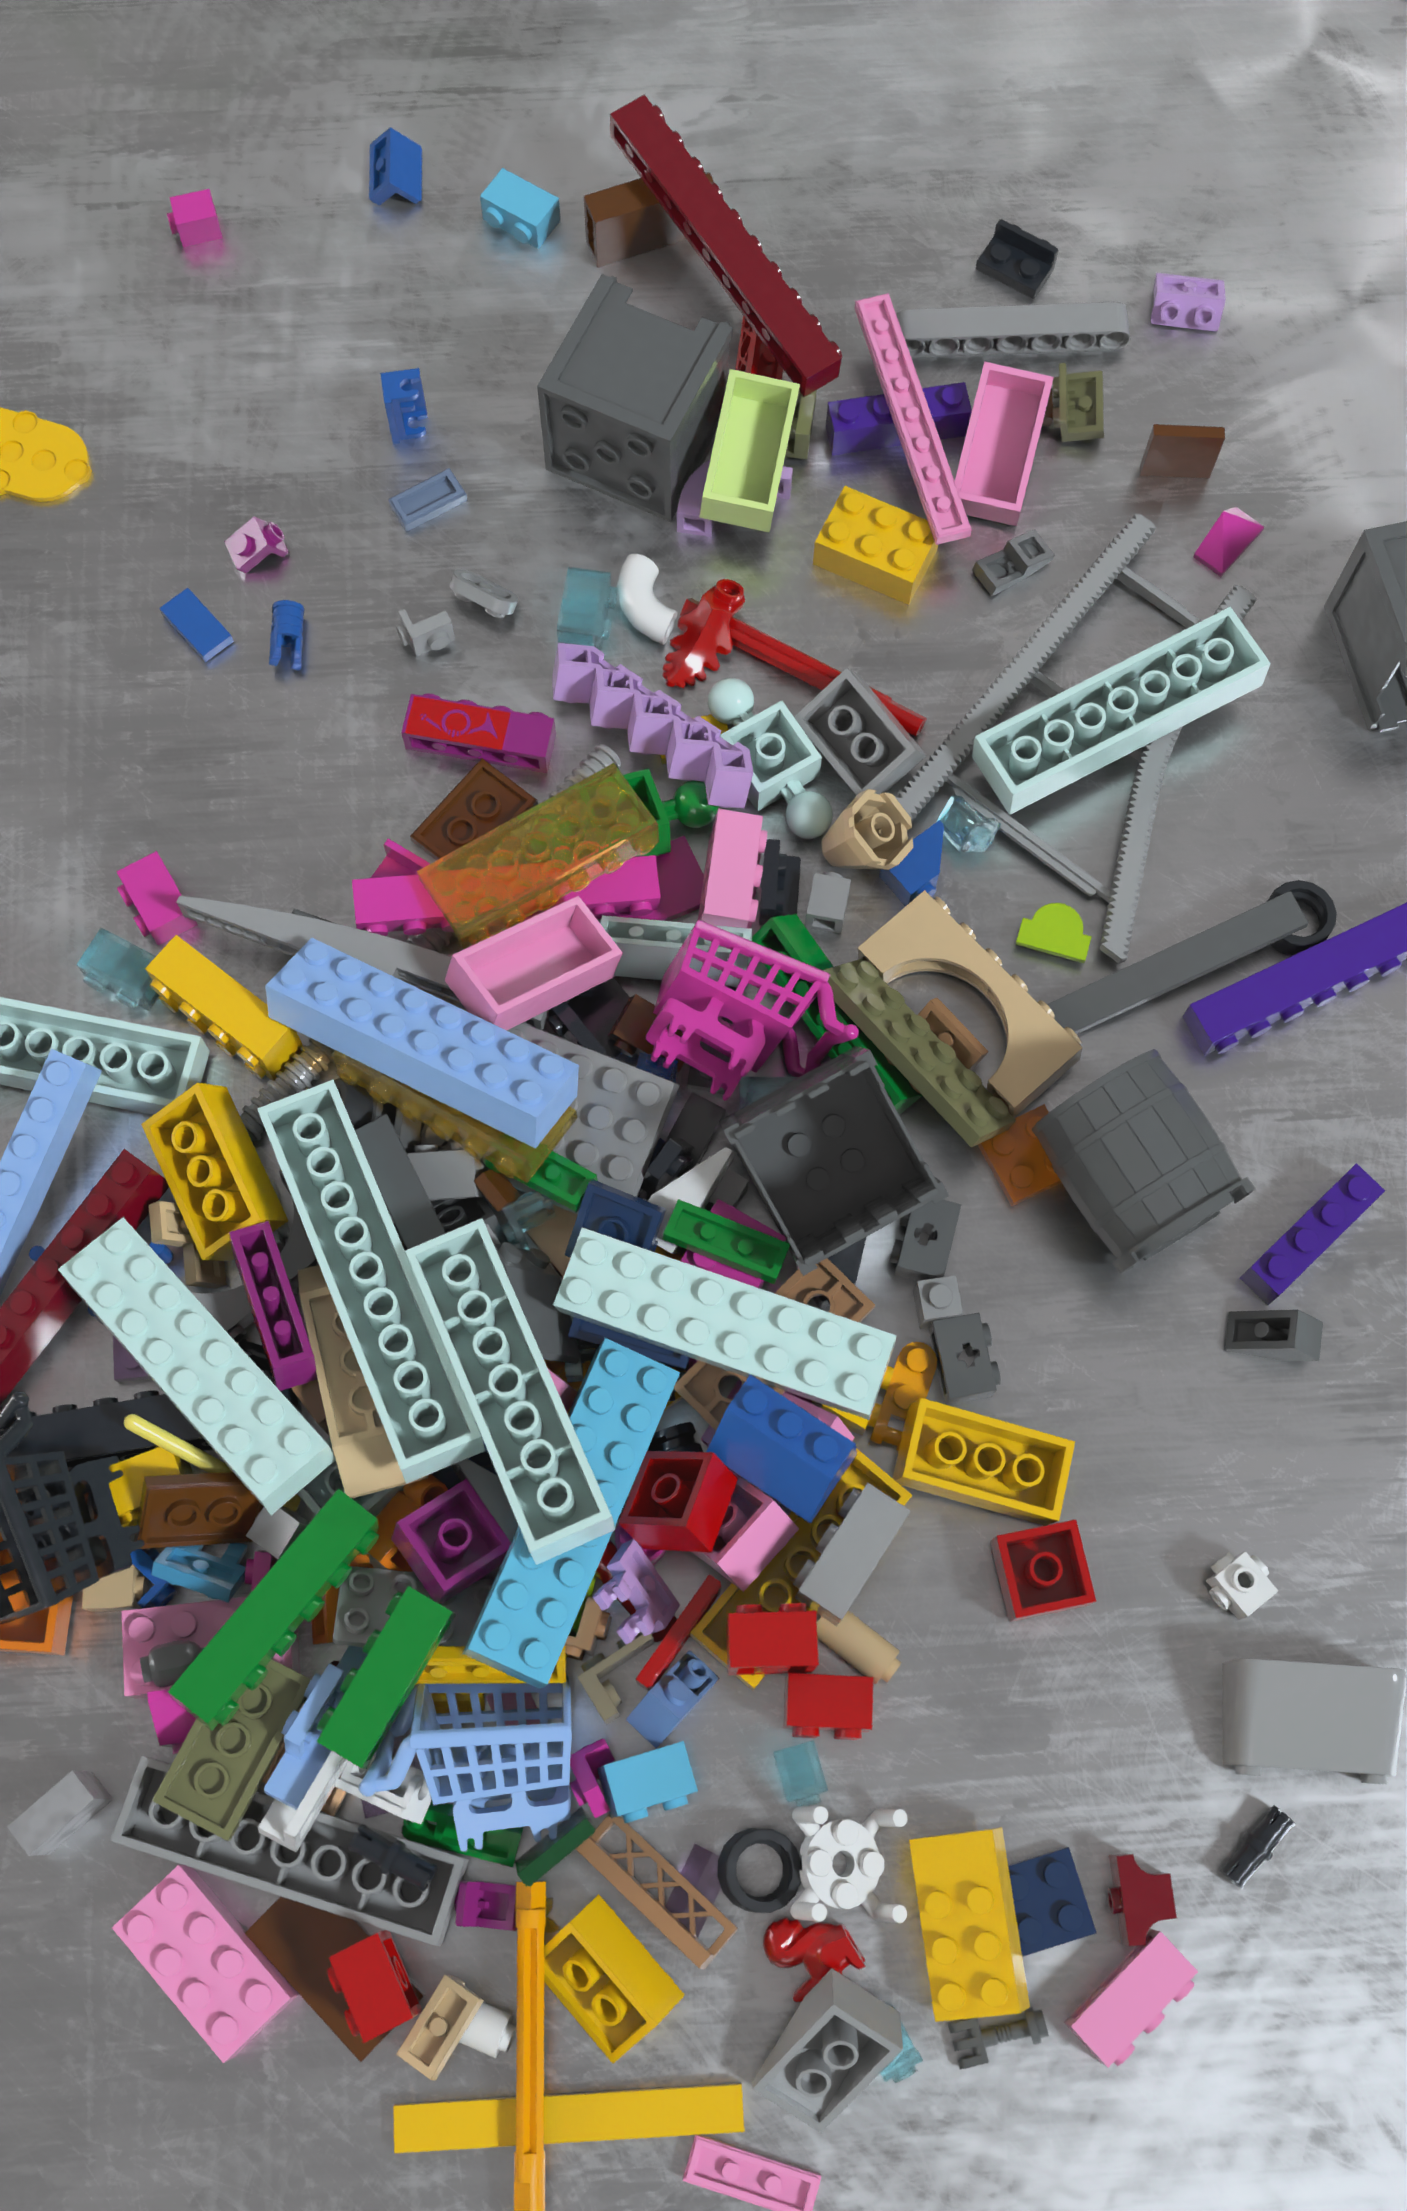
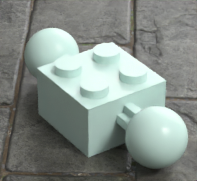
M725 678L718 681L709 692L708 707L716 720L723 724L735 726L722 733L720 737L732 745L739 742L750 749L753 777L748 798L759 811L784 797L788 803L785 815L786 822L794 834L806 839L816 838L824 834L832 822V807L823 795L814 791H806L803 787L820 775L822 757L783 701L754 716L752 713L754 695L751 688L744 681L737 678Z

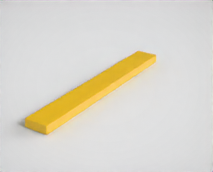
M742 2083L544 2095V2144L744 2132ZM516 2097L401 2103L393 2106L394 2153L516 2146Z

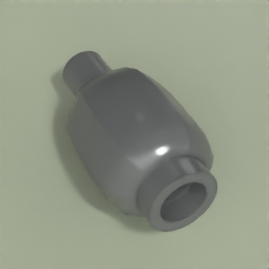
M189 1640L173 1641L153 1647L149 1651L148 1656L140 1658L144 1683L153 1681L159 1687L174 1685L205 1647L201 1648L198 1644Z

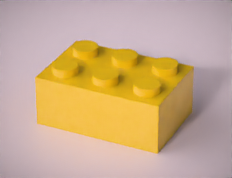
M844 486L815 541L813 565L909 605L938 549V545L935 544L926 519Z

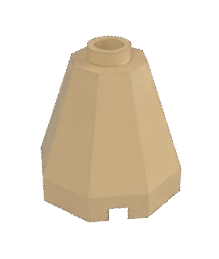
M867 789L859 793L843 810L822 839V853L831 866L848 869L889 870L898 866L913 849V838L908 839L907 830L912 828L911 817L893 794L886 792L875 794L876 790Z

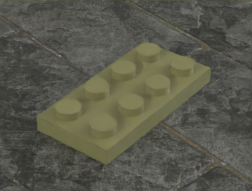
M273 1659L265 1666L269 1671L259 1686L253 1691L247 1688L237 1700L240 1707L226 1725L222 1726L218 1723L213 1731H211L199 1720H195L152 1799L153 1802L226 1841H231L284 1741L285 1735L282 1734V1729L285 1722L294 1710L300 1711L306 1699L304 1697L305 1691L311 1681L310 1678Z

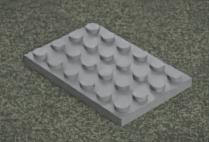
M525 1023L507 1030L579 1065L577 1097L540 1144L597 1174L599 1182L637 1197L680 1084ZM434 1099L421 1132V1145H438V1151H451V1143L474 1142L475 1149L489 1151L490 1149L495 1150L500 1143L498 1137L502 1132ZM512 1152L509 1157L515 1160L520 1152ZM504 1174L516 1189L578 1215L579 1210L576 1213Z

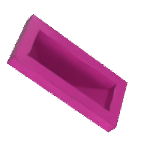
M1237 507L1224 510L1195 551L1193 557L1222 577L1259 536L1264 526Z

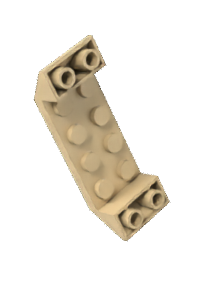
M317 1265L298 1270L299 1295L310 1345L315 1357L316 1374L331 1444L345 1494L350 1498H356L405 1485V1479L321 1268ZM427 1475L410 1483L428 1479L429 1477Z

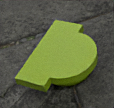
M1050 903L1038 909L1032 920L1022 919L1015 944L1085 963L1092 936L1083 934V922L1076 910L1066 904Z

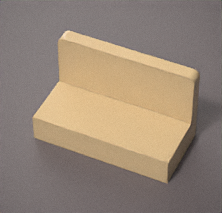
M444 1975L396 2055L430 2080H436L484 2000L465 1987V1982L459 1977Z

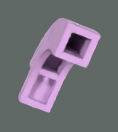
M710 460L694 471L684 485L677 509V532L712 537L714 521L699 518ZM783 466L777 498L790 499L792 467Z

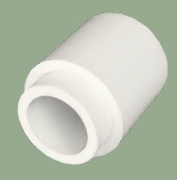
M483 2002L459 2043L493 2058H496L500 2051L507 2053L517 2031V2027L511 2024L513 2015Z

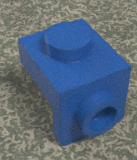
M147 1548L137 1549L130 1554L132 1564L154 1584L138 1601L137 1604L141 1608L166 1606L177 1593L174 1589L177 1585H172L166 1580L151 1575L153 1563L161 1553L158 1548H150L149 1550Z

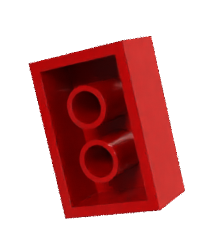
M805 1603L780 1604L778 1612H763L762 1605L759 1604L737 1605L735 1613H728L726 1621L728 1675L812 1673L819 1665L816 1611H806Z

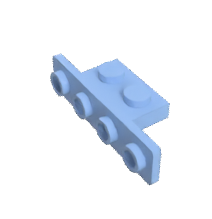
M349 1646L336 1667L329 1663L322 1675L316 1673L313 1676L304 1694V1697L308 1699L300 1712L294 1710L290 1714L282 1729V1734L285 1735V1753L264 1786L265 1794L297 1810L331 1750L316 1742L322 1733L317 1730V1726L326 1710L330 1706L336 1709L345 1693L340 1691V1687L345 1677L353 1667L359 1670L367 1656L363 1652V1648Z

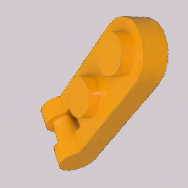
M912 1342L904 1346L899 1353L889 1387L885 1392L881 1404L882 1407L869 1441L880 1445L884 1441L897 1446L896 1450L899 1451L903 1429L902 1431L889 1427L888 1423L890 1417L905 1422L909 1405L920 1397L927 1398L937 1367L936 1354L927 1344Z

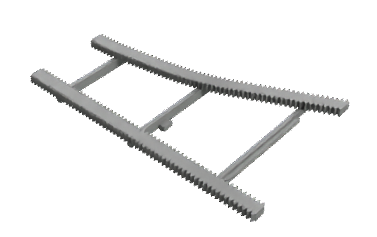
M1134 513L1120 533H1117L1112 543L1110 542L1108 547H1105L1104 552H1101L1087 572H1084L1083 577H1080L1079 582H1076L1062 602H1059L1058 607H1055L1049 617L1047 616L1045 622H1042L1041 627H1038L1037 632H1034L1024 647H1021L1020 652H1017L1007 667H1004L1003 672H1000L999 677L995 678L990 688L987 687L986 692H983L982 697L978 698L973 708L969 709L964 719L961 718L960 723H957L955 729H952L947 739H944L943 743L939 744L938 750L935 749L934 754L930 755L929 760H926L925 765L921 766L916 776L913 775L912 780L908 781L903 791H900L898 797H895L909 814L912 822L913 818L916 819L917 814L921 812L922 808H925L926 803H929L931 797H934L935 792H938L943 783L947 782L955 788L954 796L1063 878L1088 896H1094L1097 893L1109 902L1107 906L1108 911L1106 912L1107 917L1104 920L1106 922L1103 927L1105 930L1102 933L1103 938L1100 941L1102 944L1099 949L1118 963L1125 962L1128 958V947L1131 944L1129 940L1132 938L1130 934L1133 931L1132 926L1135 923L1133 920L1136 917V906L1139 903L1137 901L1140 896L1138 893L1143 882L1141 881L1144 876L1142 873L1145 870L1144 865L1147 862L1145 859L1148 856L1149 839L1152 836L1151 831L1153 827L1151 826L1156 815L1154 814L1157 809L1155 806L1158 803L1157 799L1160 796L1158 794L1161 791V782L1164 779L1163 776L1166 772L1171 752L1182 727L1129 754L1138 761L1139 765L1136 768L1137 771L1134 775L1135 778L1130 792L1131 796L1128 800L1127 816L1124 820L1123 836L1120 840L1122 842L1119 846V856L1116 860L1118 862L1115 866L1117 869L1112 880L1114 882L1111 886L1113 888L1112 891L952 772L956 771L961 761H964L965 757L969 755L970 750H973L975 736L990 729L995 724L996 719L998 720L1000 715H1003L1004 710H1007L1009 704H1012L1013 699H1016L1026 684L1032 683L1049 697L1065 691L1038 670L1042 668V665L1046 663L1051 654H1054L1060 643H1063L1064 638H1067L1072 629H1075L1076 624H1079L1093 604H1096L1097 599H1100L1114 579H1119L1185 628L1201 622L1199 618L1187 611L1185 606L1147 579L1141 578L1126 567L1156 530L1153 522L1137 513ZM1235 584L1218 609H1216L1214 615L1231 607L1242 621L1257 599L1247 589Z

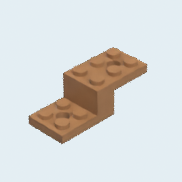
M827 1258L816 1264L817 1269L804 1276L800 1269H798L774 1293L806 1305L811 1298L823 1296L830 1302V1313L859 1323L875 1308V1304ZM697 1361L676 1382L674 1389L716 1431L727 1407L733 1400V1398L728 1399L720 1394V1382L725 1377L735 1376L742 1381L743 1385L747 1377ZM767 1385L781 1395H783L786 1392L779 1388Z

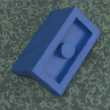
M390 127L370 144L369 200L380 206L395 193H398L417 204L422 200V147Z

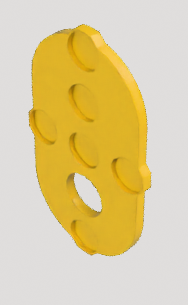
M0 407V496L9 494L34 502H49L69 495L81 484L88 482L92 473L89 466V454L82 438L75 431L67 426L40 419L35 413L30 411L15 412Z

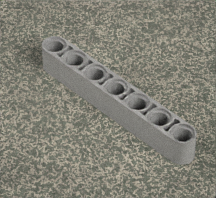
M1120 302L908 309L896 314L911 358L1104 351L1120 349L1130 341L1127 307Z

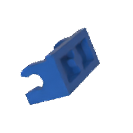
M419 368L380 373L384 404L393 444H400V440L424 436L426 434L425 427L411 428L408 426L412 421H421L428 418Z

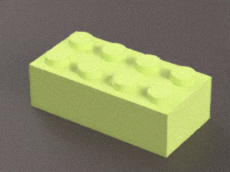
M730 369L704 486L699 518L770 532L800 384Z

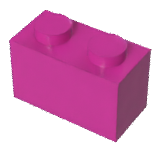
M157 851L116 871L123 883L117 889L127 907L134 904L137 908L139 915L133 918L144 937L151 934L159 946L172 939L175 935L178 936L198 925L196 920L183 916L176 903L179 896L182 895Z

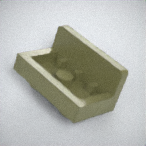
M1059 363V377H1054L1053 397L1054 399L1059 398V406L1053 407L1054 429L1060 428L1062 442L1104 438L1103 371L1067 374L1066 363Z

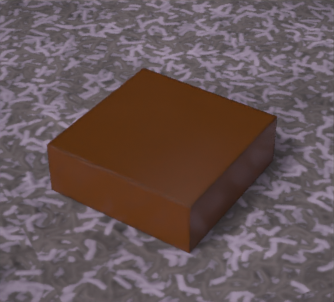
M488 1170L474 1180L476 1187L498 1212L514 1206L522 1198L503 1173Z

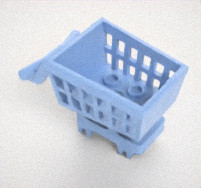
M566 1676V1682L548 1683V1685L541 1689L528 1683L415 1685L378 1748L374 1762L359 1785L360 1793L369 1797L375 1792L397 1789L405 1779L413 1758L417 1753L433 1805L454 1802L453 1816L461 1851H467V1840L469 1838L475 1840L476 1849H482L483 1833L485 1831L530 1826L536 1842L541 1841L542 1829H547L549 1831V1838L554 1840L557 1836L558 1822L569 1820L571 1817L569 1785L572 1741L570 1677ZM431 1693H446L450 1713H436ZM455 1693H470L472 1712H459ZM478 1693H493L495 1710L481 1711ZM501 1693H516L517 1709L503 1710ZM524 1693H539V1708L525 1709ZM547 1693H562V1707L548 1708ZM562 1718V1723H548V1719ZM540 1719V1724L527 1725L526 1720ZM518 1720V1725L505 1726V1721ZM496 1721L497 1726L484 1727L483 1722ZM474 1722L475 1728H462L461 1723ZM439 1724H452L453 1729L441 1730ZM411 1727V1734L402 1741L391 1764L394 1737L403 1736ZM512 1798L511 1803L507 1805L484 1808L486 1801Z

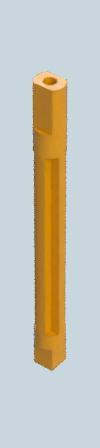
M522 1881L516 1882L517 2046L514 2211H545L544 1927H546V1881H536L530 1887H526Z

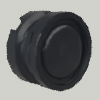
M686 1422L655 1432L647 1451L703 1452L701 1443H696L693 1435L696 1433L693 1422Z

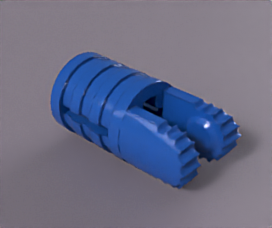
M280 600L272 604L273 615L270 633L269 665H278L281 659V647H291L290 668L301 670L302 624L305 610L302 604L291 600Z

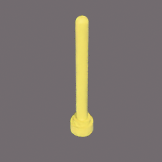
M130 1414L124 1419V1426L129 1431L208 1473L233 1472L225 1462L136 1414ZM296 1494L283 1506L296 1512L300 1504V1496Z

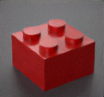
M647 1451L618 1524L643 1549L712 1552L738 1478L714 1452Z
M1076 1519L997 1535L990 1541L1009 1622L1086 1607L1097 1602Z
M788 1673L786 1675L783 1729H792V1737L817 1738L819 1737L820 1730L834 1731V1739L859 1740L862 1739V1732L866 1733L872 1730L873 1677Z
M383 1930L329 1957L332 1964L331 1967L327 1968L329 1980L337 1994L343 1992L350 2008L344 2011L347 2024L354 2037L361 2035L363 2043L401 2025L423 2011L390 1931Z

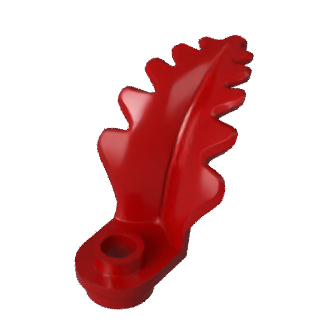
M729 579L719 580L715 586L702 595L697 608L679 618L677 626L684 634L670 640V645L678 651L668 653L665 656V660L672 663H667L662 668L666 671L662 674V677L666 679L665 684L668 687L678 686L684 688L685 683L694 686L696 683L695 677L700 681H705L707 676L703 667L717 671L720 665L716 653L728 655L732 651L733 645L729 622L732 616L743 607L745 602L744 589L739 583Z

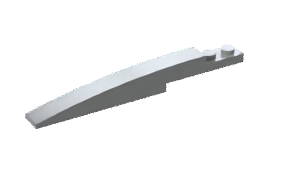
M179 896L176 902L185 917L285 954L294 956L311 938H314L406 983L460 1002L445 982L451 956L365 930L272 909L187 896ZM547 1011L523 1023L543 1030L547 1021Z

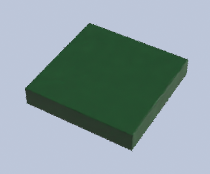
M582 1806L571 1815L569 1820L563 1821L557 1826V1836L554 1840H551L549 1834H547L540 1842L536 1843L515 1861L517 1875L526 1887L533 1885L595 1833L592 1820Z

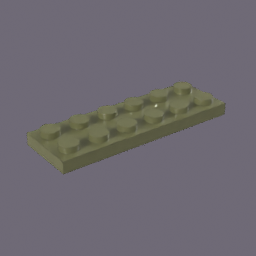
M861 958L823 970L830 974L828 983L832 987L835 1003L970 1147L1007 1131L1015 1123L1016 1120L1008 1112L1006 1104L999 1098L994 1097L982 1085L981 1078L960 1062L953 1048L942 1042L930 1030L928 1022L921 1016L916 1015L906 1005L903 996L897 990L888 986L879 976V971L874 965Z

